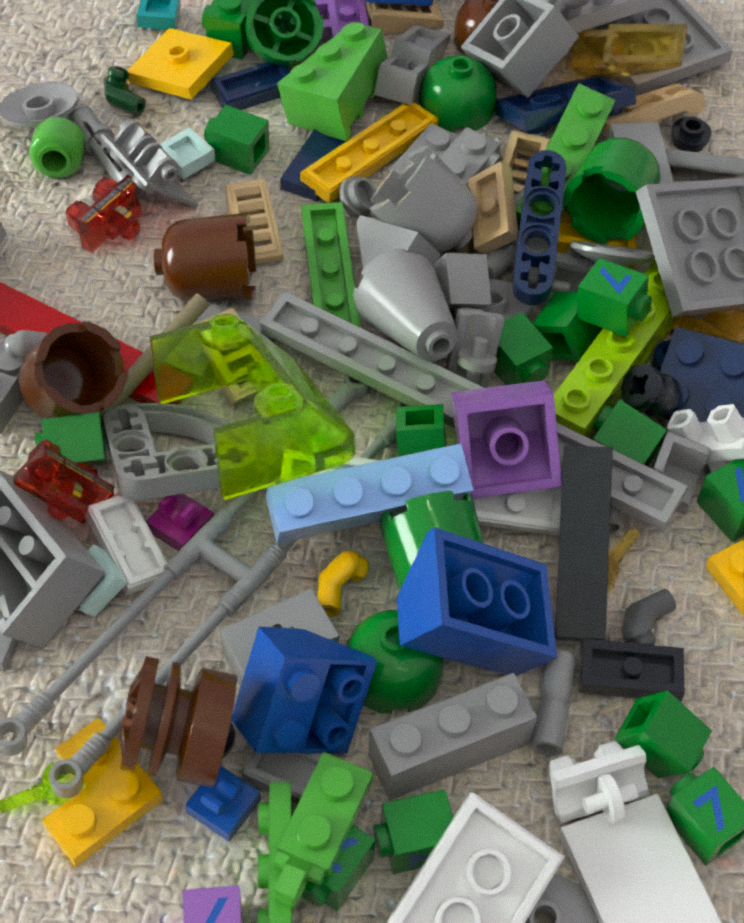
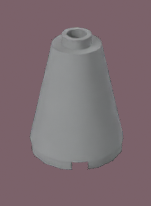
M405 249L387 251L379 254L369 262L361 272L363 279L358 289L354 287L353 292L355 309L361 318L373 328L426 361H437L449 355L457 344L458 331L431 262L423 254L407 252Z

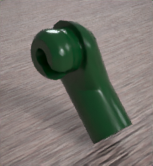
M119 66L109 67L107 71L108 76L103 81L105 99L108 103L135 116H140L145 109L146 100L129 91V85L126 82L129 77L128 71Z

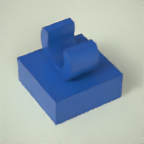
M220 766L214 787L200 785L185 804L186 812L230 842L261 801V792Z

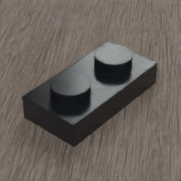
M582 639L580 646L579 693L640 698L668 690L680 702L682 701L685 694L684 648Z

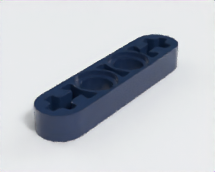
M551 150L536 152L530 158L527 167L512 284L513 294L516 299L527 305H539L545 302L550 296L554 279L566 162L560 154ZM544 167L551 168L549 187L540 186L542 168ZM545 201L552 205L554 211L551 214L540 216L532 212L530 206L534 202ZM539 237L547 241L549 248L542 253H535L530 251L525 243L531 238ZM530 266L534 268L539 267L537 289L528 288Z

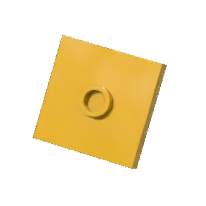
M169 28L127 70L129 74L128 81L130 84L192 100L234 55L232 43Z

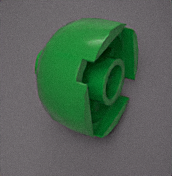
M253 0L246 14L245 33L248 45L256 56L269 64L281 66L297 65L309 57L322 38L324 25L322 14L320 16L319 10L315 6V0Z
M460 55L444 57L435 62L424 75L419 103L422 108L439 118V127L449 132L455 133L456 127L463 128L468 126L470 129L477 131L486 126L495 115L497 86L489 68L481 61Z
M389 609L370 615L355 627L347 641L346 646L371 655L377 660L363 704L364 706L384 714H391L392 710L407 708L408 712L420 709L434 698L442 683L444 658L400 646L398 610Z

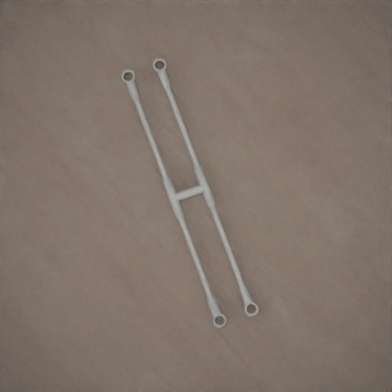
M344 374V384L324 403V409L286 447L301 449L332 416H338L353 399L364 398L368 395L370 386ZM397 401L394 416L375 435V441L363 452L360 458L374 459L383 448L390 447L397 439V407L408 405ZM281 453L225 509L218 510L180 551L164 565L163 573L45 693L39 692L14 718L8 717L0 721L1 754L14 756L21 753L27 746V734L54 708V701L173 579H179L200 557L237 582L218 601V608L160 668L156 674L155 683L163 685L167 681L172 662L181 663L182 665L227 616H232L260 587L277 566L286 559V552L297 540L272 544L252 566H249L214 542L233 524V517L279 471ZM125 707L100 733H94L70 759L59 760L53 764L49 771V779L52 791L57 796L70 798L81 791L84 783L83 776L110 748L109 742L119 733ZM16 732L19 734L12 741L2 740L3 736L7 733ZM68 773L76 776L73 781L67 784L57 782L63 774Z

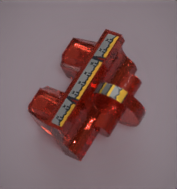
M127 175L120 182L104 176L95 184L92 191L95 201L92 206L76 200L66 209L68 225L79 233L83 249L92 253L108 238L114 240L120 235L127 240H133L140 233L141 228L137 219L142 215L141 204L135 194L137 185L133 182L131 176Z
M47 439L42 440L28 454L27 462L13 475V484L47 503L49 515L59 521L70 516L84 524L87 521L84 515L88 511L89 505L114 496V486L98 477L97 469L85 462L75 463L61 455L59 446Z

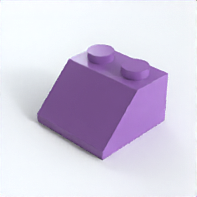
M545 380L450 392L456 444H461L474 490L471 493L472 498L562 487L554 393Z

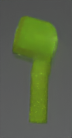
M55 763L48 765L44 769L42 782L1 799V813L41 799H45L53 804L66 802L69 798L57 796L52 791L49 771ZM63 774L58 780L64 778L67 774Z

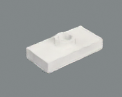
M119 495L86 506L84 516L100 547L106 550L128 581L122 588L124 595L127 596L148 588L163 573L164 565L167 564V561L135 500Z

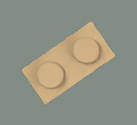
M500 161L468 179L469 189L475 196L478 205L476 220L472 226L474 249L482 254H488L519 237L512 168Z

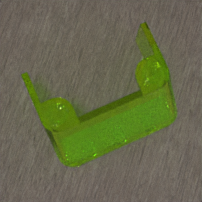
M220 314L214 316L209 321L149 336L157 395L161 405L244 381H249L258 392L254 399L257 416L213 428L220 494L224 500L347 463L354 457L355 439L354 432L295 359L244 320L232 314Z

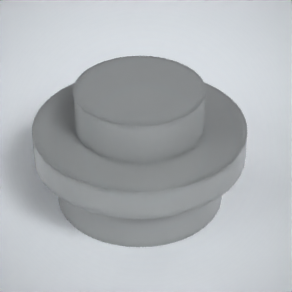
M349 177L340 185V201L343 202L344 209L352 216L357 218L360 215L366 216L371 213L370 208L375 205L371 198L376 192V188L366 177Z

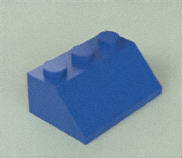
M436 527L427 532L397 596L400 646L505 675L514 673L515 676L557 658L546 564Z

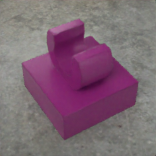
M185 494L165 496L160 501L158 509L149 517L146 523L155 537L180 551L214 516V512Z

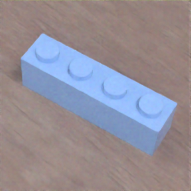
M456 444L268 484L266 501L276 544L377 523L387 511H390L394 518L407 511L405 501L429 493L453 491L455 500H462L465 494H471L474 490L462 445Z

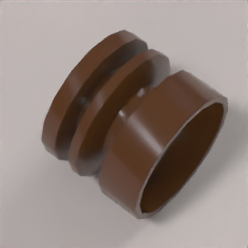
M145 656L142 668L132 684H130L121 723L119 740L122 760L120 769L134 772L140 748L151 750L147 775L156 776L166 753L177 755V781L213 788L221 766L231 723L237 675L201 668L192 689L186 690L181 688V663L172 662L166 685L155 683L159 659Z

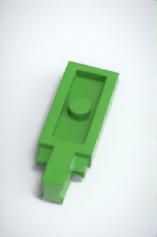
M322 753L277 846V854L273 865L281 868L282 871L273 889V892L276 893L274 901L296 909L308 881L321 885L324 877L329 878L372 784L373 772L328 753Z

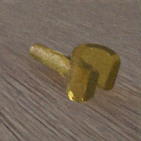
M631 527L615 549L609 553L608 592L616 584L620 562L640 536V533L635 528Z

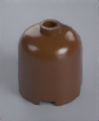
M248 213L183 219L174 222L167 228L162 239V249L154 250V269L157 276L164 275L165 284L173 296L185 301H190L196 293L201 295L206 301L255 300L256 287L248 286L250 284L249 272H256L253 230H244V227H247V224L250 223V215Z
M84 321L81 324L67 323L53 328L25 356L19 371L20 391L26 404L38 416L45 419L96 413L110 407L122 394L128 378V371L124 370V361L119 352L122 348L120 343L105 328L91 322Z

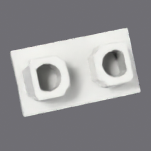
M734 404L721 405L711 410L707 422H699L695 412L691 409L678 410L673 413L667 425L668 431L709 447L711 452L705 465L709 466L711 473L735 459H744V418L740 416Z
M617 741L600 745L594 752V759L577 763L575 759L570 758L568 755L551 760L549 771L554 814L560 824L603 811L609 822L615 823L623 820L625 817L624 804L648 797L649 789L644 772L646 753L640 745L625 749Z

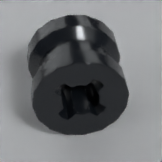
M640 364L630 370L625 377L621 387V396L623 402L634 409L642 410L651 418L660 419L669 415L678 404L680 385L674 377L660 373L655 367L649 364Z

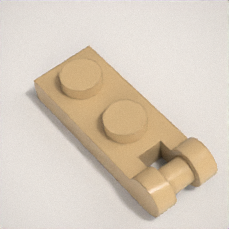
M678 83L636 96V105L622 108V113L618 115L608 116L601 134L608 138L610 124L659 122L661 124L664 122V118L681 112L697 115L705 106V97L702 93L692 89L689 90Z

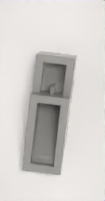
M414 25L396 38L393 43L391 56L379 65L374 95L412 105L420 96L424 75L435 62L442 59L449 44L451 34Z

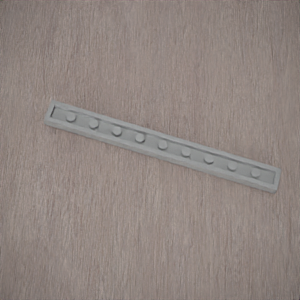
M285 291L260 322L263 334L408 406L443 404L445 424L453 428L454 421L450 392L484 388ZM556 423L562 480L564 446H606ZM613 450L611 506L664 532L685 497L688 486Z

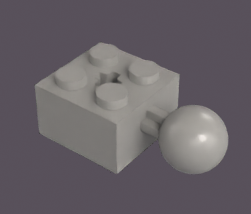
M499 0L463 43L461 48L469 57L479 60L487 66L495 81L529 98L580 37L562 15L565 9L581 8L591 0Z

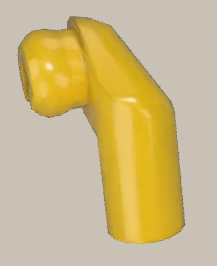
M342 551L319 574L317 599L328 617H335L341 613L342 586L349 579L359 582L368 574L369 562L366 557L358 555L357 551Z

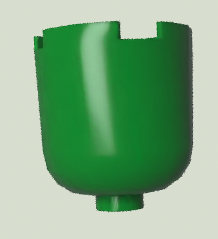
M610 138L597 144L585 157L566 186L563 205L567 204V210L573 218L571 221L572 227L585 238L601 244H606L609 239H632L645 223L636 191L646 184H660L659 163L648 148L640 142L629 138Z
M453 491L429 493L405 501L406 512L393 518L392 513L387 511L379 519L380 529L399 589H401L420 546L430 529L436 527L484 543L473 498L469 493L465 494L462 500H455Z

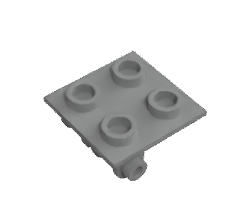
M130 119L123 121L115 138L104 133L101 135V138L112 149L110 156L118 164L126 169H130L135 174L132 180L139 188L149 194L157 191L175 205L183 202L194 208L199 206L175 180L178 176L176 161L163 150V147L156 142L140 122Z

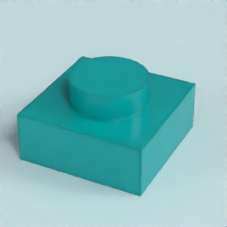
M140 0L136 15L138 28L156 30L176 29L181 0Z

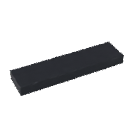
M564 446L555 621L556 640L582 641L584 638L606 641L613 447Z

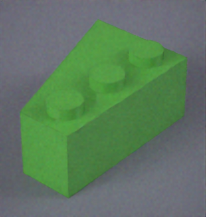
M359 22L347 24L336 36L326 44L318 47L315 53L301 64L295 66L287 76L277 83L288 124L311 131L316 129L324 135L348 141L352 135L350 129L355 119L362 118L365 113L363 105L368 98H374L379 65L388 58L382 29L366 26Z

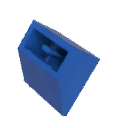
M258 627L231 721L256 753H348L377 660L371 655L305 629Z

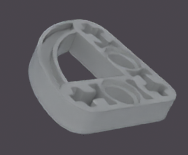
M137 403L114 407L107 410L103 415L105 440L118 491L121 496L127 499L147 500L240 485L253 479L256 474L255 449L250 440L235 425L210 412L175 404ZM122 428H129V430L122 431ZM150 432L183 435L203 441L208 445L156 452ZM130 450H139L135 452H126ZM184 469H195L192 471H180Z

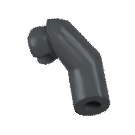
M664 588L632 603L626 609L622 634L623 638L629 640V643L655 645L656 637L652 633L655 620L676 610L674 597L668 589Z

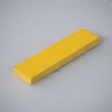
M415 102L412 105L403 103L300 172V180L315 190V194L327 203H331L340 197V185L345 179L352 176L369 177L404 153L431 123L438 126L439 118Z

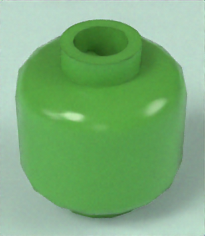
M53 117L44 120L34 131L30 144L29 155L32 164L40 173L51 178H66L76 173L82 164L85 153L83 131L76 123L66 118Z

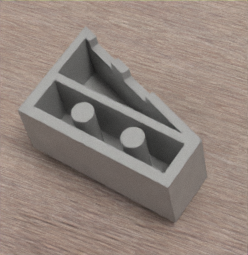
M0 470V607L3 618L0 620V629L2 635L44 648L106 572L35 486Z

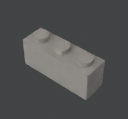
M511 673L371 728L368 756L390 801L530 744L537 715L515 674Z

